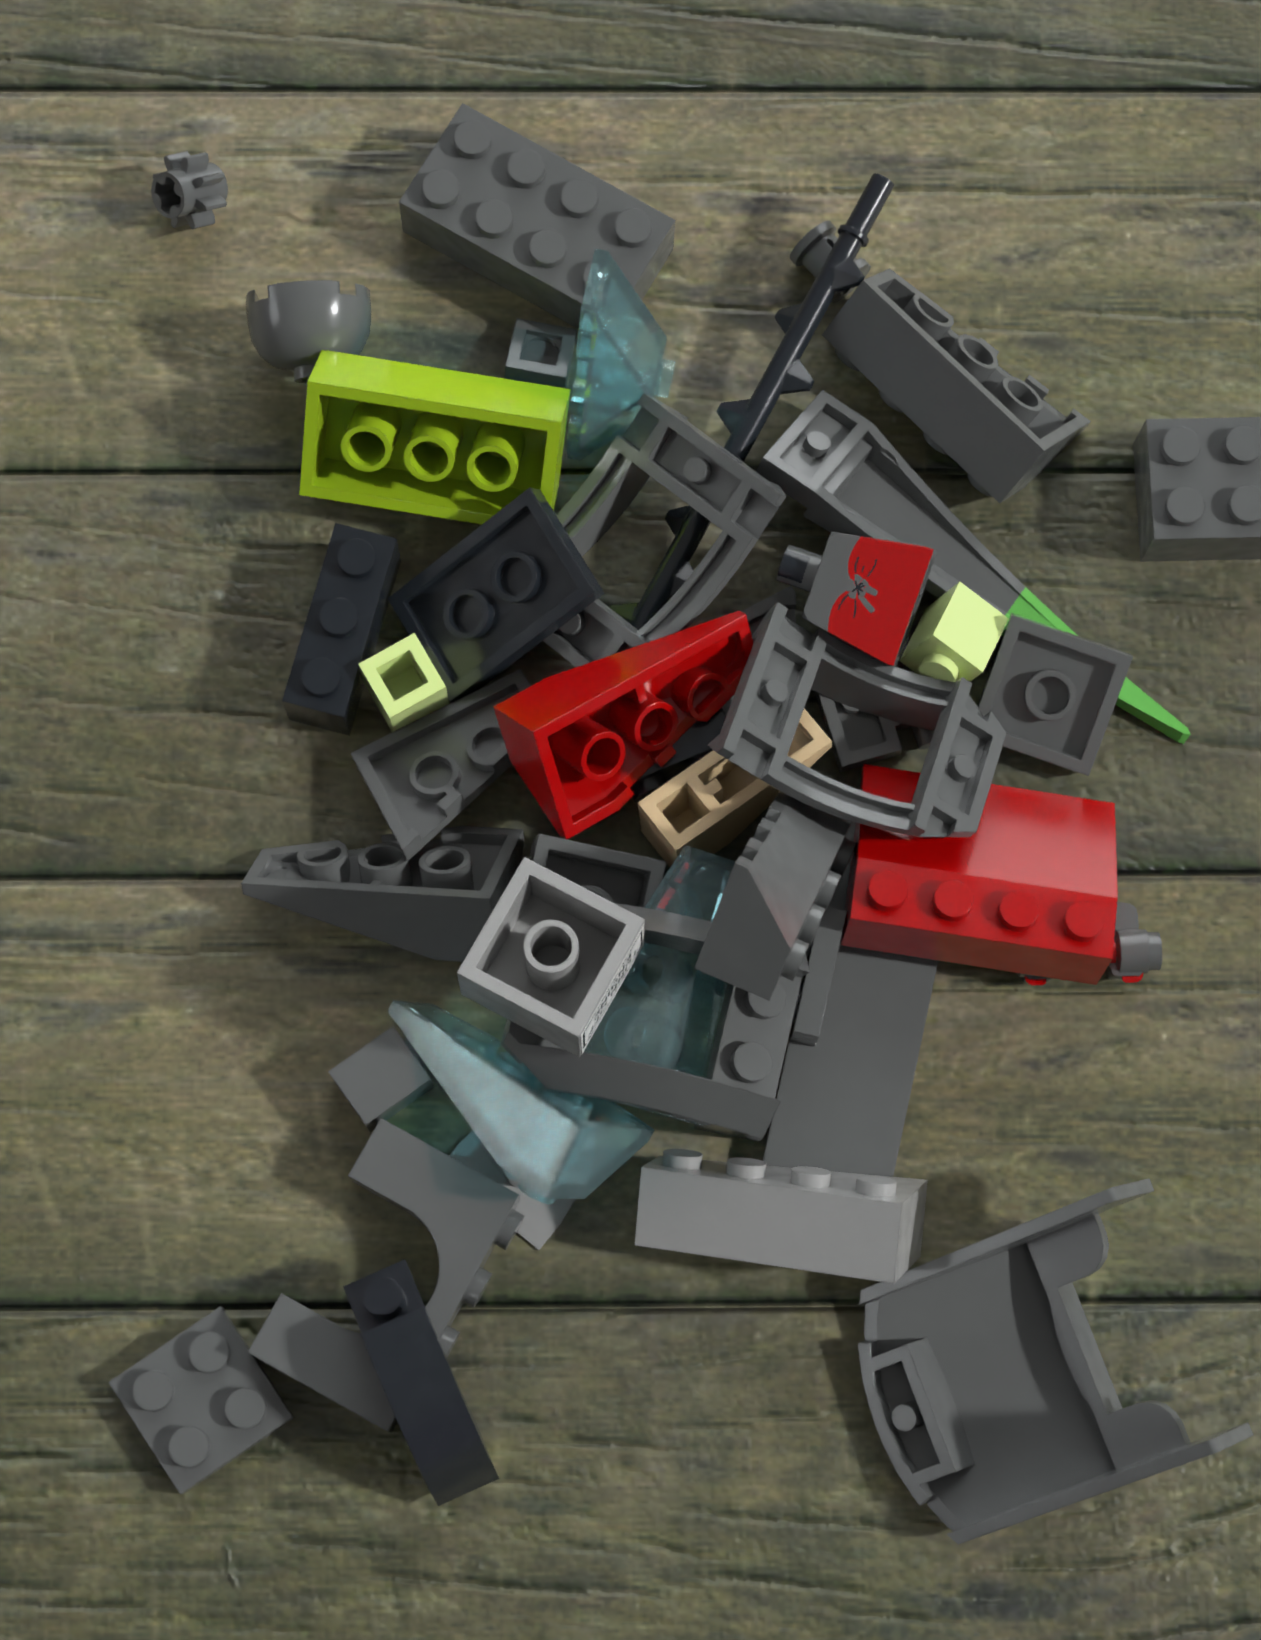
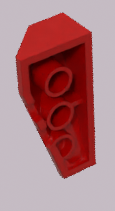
M736 611L549 676L493 707L511 763L559 836L568 840L620 810L635 795L630 787L654 763L663 767L677 753L672 745L696 721L707 722L735 694L754 644L745 613Z

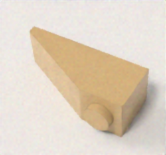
M804 708L787 756L810 768L832 747V741ZM713 750L638 802L641 832L680 879L731 843L772 804L780 790L772 787Z

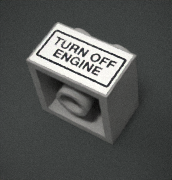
M524 857L457 972L461 995L580 1057L645 943V919Z

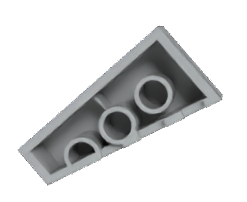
M666 1149L663 1151V1156H658L641 1167L635 1234L636 1246L893 1284L921 1257L928 1180L835 1172L809 1166L793 1168L767 1166L765 1161L743 1157L729 1158L727 1162L702 1160V1153L688 1149Z

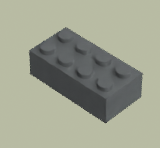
M464 103L459 107L399 201L404 233L613 348L674 247L676 220Z
M1261 417L1146 419L1133 443L1140 562L1261 559Z

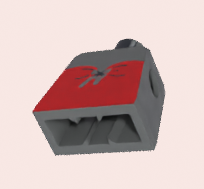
M831 532L823 556L788 545L779 567L777 581L810 592L802 615L804 619L886 664L897 666L938 551L926 546Z

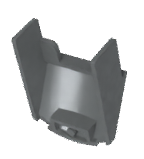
M1150 1178L1103 1190L910 1269L895 1284L879 1282L861 1290L859 1305L866 1303L864 1321L865 1341L858 1343L859 1360L865 1393L876 1429L893 1466L910 1494L920 1506L927 1503L942 1522L952 1530L947 1535L958 1545L1212 1455L1254 1435L1249 1422L1190 1442L1180 1417L1167 1404L1150 1400L1139 1402L1126 1408L1121 1406L1072 1282L1092 1275L1102 1267L1107 1259L1109 1242L1099 1213L1153 1192L1154 1188Z

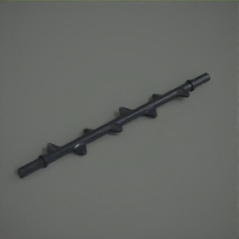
M876 173L871 176L846 224H842L838 228L839 237L803 303L779 309L776 313L775 320L785 333V336L751 398L723 402L716 411L731 433L723 448L743 463L780 395L810 391L813 387L814 380L800 361V358L836 292L857 287L865 278L854 259L860 248L867 246L869 242L867 235L894 188V183L885 176ZM690 505L671 509L666 514L665 520L675 537L638 603L610 605L609 607L637 630L642 628L669 601L694 571L689 562L711 521Z

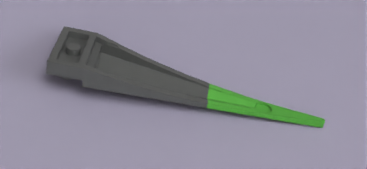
M824 390L814 398L763 456L756 472L766 480L778 484L785 494L805 506L807 509L803 516L830 533L838 532L926 546L938 551L925 587L926 591L936 597H941L960 581L1007 618H1010L1011 613L1077 635L1029 591L968 530L909 466L872 422ZM1005 626V628H1004V630H1003L1001 636H1003V634H1004V632H1005V629H1006V626ZM1125 677L1115 705L1176 742L1184 744L1191 735L1188 728Z

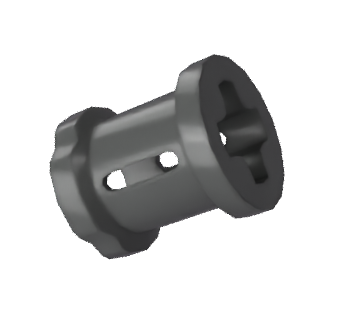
M824 221L814 227L794 247L789 257L796 266L804 265L816 278L838 239L835 236L836 227L831 221ZM855 258V263L866 277L871 266L865 259ZM854 288L836 292L831 302L836 303L852 292Z

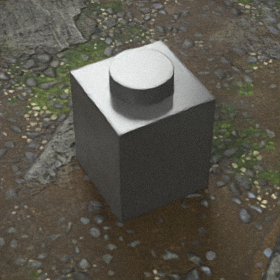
M392 1026L328 1072L371 1132L375 1129L381 1118L387 1121L434 1087L426 1072L434 1067L435 1063L414 1034L403 1040L394 1026Z

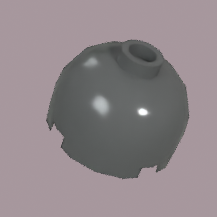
M332 280L294 281L267 285L268 298L259 300L255 290L247 293L246 314L251 342L260 357L270 365L280 370L293 371L294 381L297 383L307 384L321 350L360 355L369 337L371 300L370 290L364 285L355 283L356 296L340 294L339 281Z

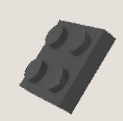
M1011 613L977 707L984 716L992 711L1006 732L1003 743L1004 747L1089 776L1133 656Z
M221 1306L109 1381L110 1386L180 1494H185L295 1418L256 1357L248 1353L249 1346Z

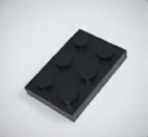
M529 487L387 599L408 634L415 633L446 686L449 702H454L483 687L605 593L541 490Z

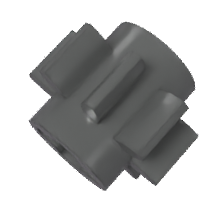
M188 151L165 156L164 163L167 171L153 174L154 180L151 193L157 210L164 217L171 219V226L174 228L189 225L193 230L215 224V216L212 210L226 207L228 185L222 170L216 164L209 162L206 152L190 155Z

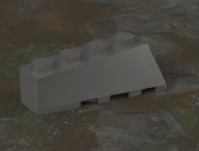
M890 268L864 279L823 332L822 336L835 347L836 355L846 366L860 371L879 389L880 397L888 406L898 412L905 413L923 430V436L930 446L940 453L949 455L967 472L970 483L981 493L994 497L999 503L1025 488L1091 422L1074 408L1067 416H1064L1043 400L1049 389L1031 375L1025 381H1022L1006 372L998 365L997 355L999 351L981 337L977 339L967 334L959 336L950 328L954 324L953 316Z
M779 791L769 807L765 818H762L754 837L749 839L742 856H739L734 864L694 968L770 1001L781 977L794 981L806 951L813 941L822 917L828 909L840 878L843 877L857 842L846 838L852 821L821 811Z

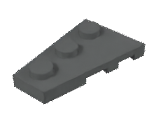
M521 669L351 753L357 769L407 862L512 765L493 707L531 686Z

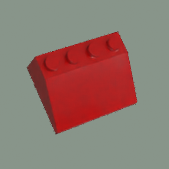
M864 764L860 790L911 804L921 773ZM991 784L977 832L971 837H917L878 829L860 823L855 824L853 841L857 843L851 856L845 904L847 913L841 937L842 946L1097 985L1112 961L1118 902L1115 803Z

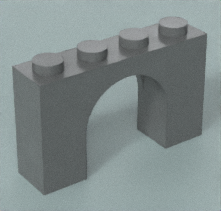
M381 1118L348 1177L353 1183L417 1218L431 1233L439 1256V1275L435 1291L426 1305V1310L444 1353L448 1357L460 1334L459 1331L450 1326L463 1303L471 1308L476 1306L493 1274L483 1268L495 1245L504 1250L509 1247L525 1215L515 1210L520 1202V1196ZM281 1293L248 1353L387 1432L392 1433L397 1424L396 1417L362 1339V1333L347 1330Z

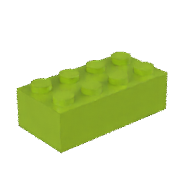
M321 350L307 381L299 495L483 524L531 487L541 490L554 511L558 496L571 389Z

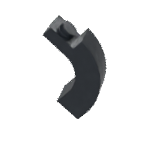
M405 1259L343 1286L361 1330L362 1339L396 1420L437 1505L440 1506L498 1480L499 1476L477 1423L457 1383Z

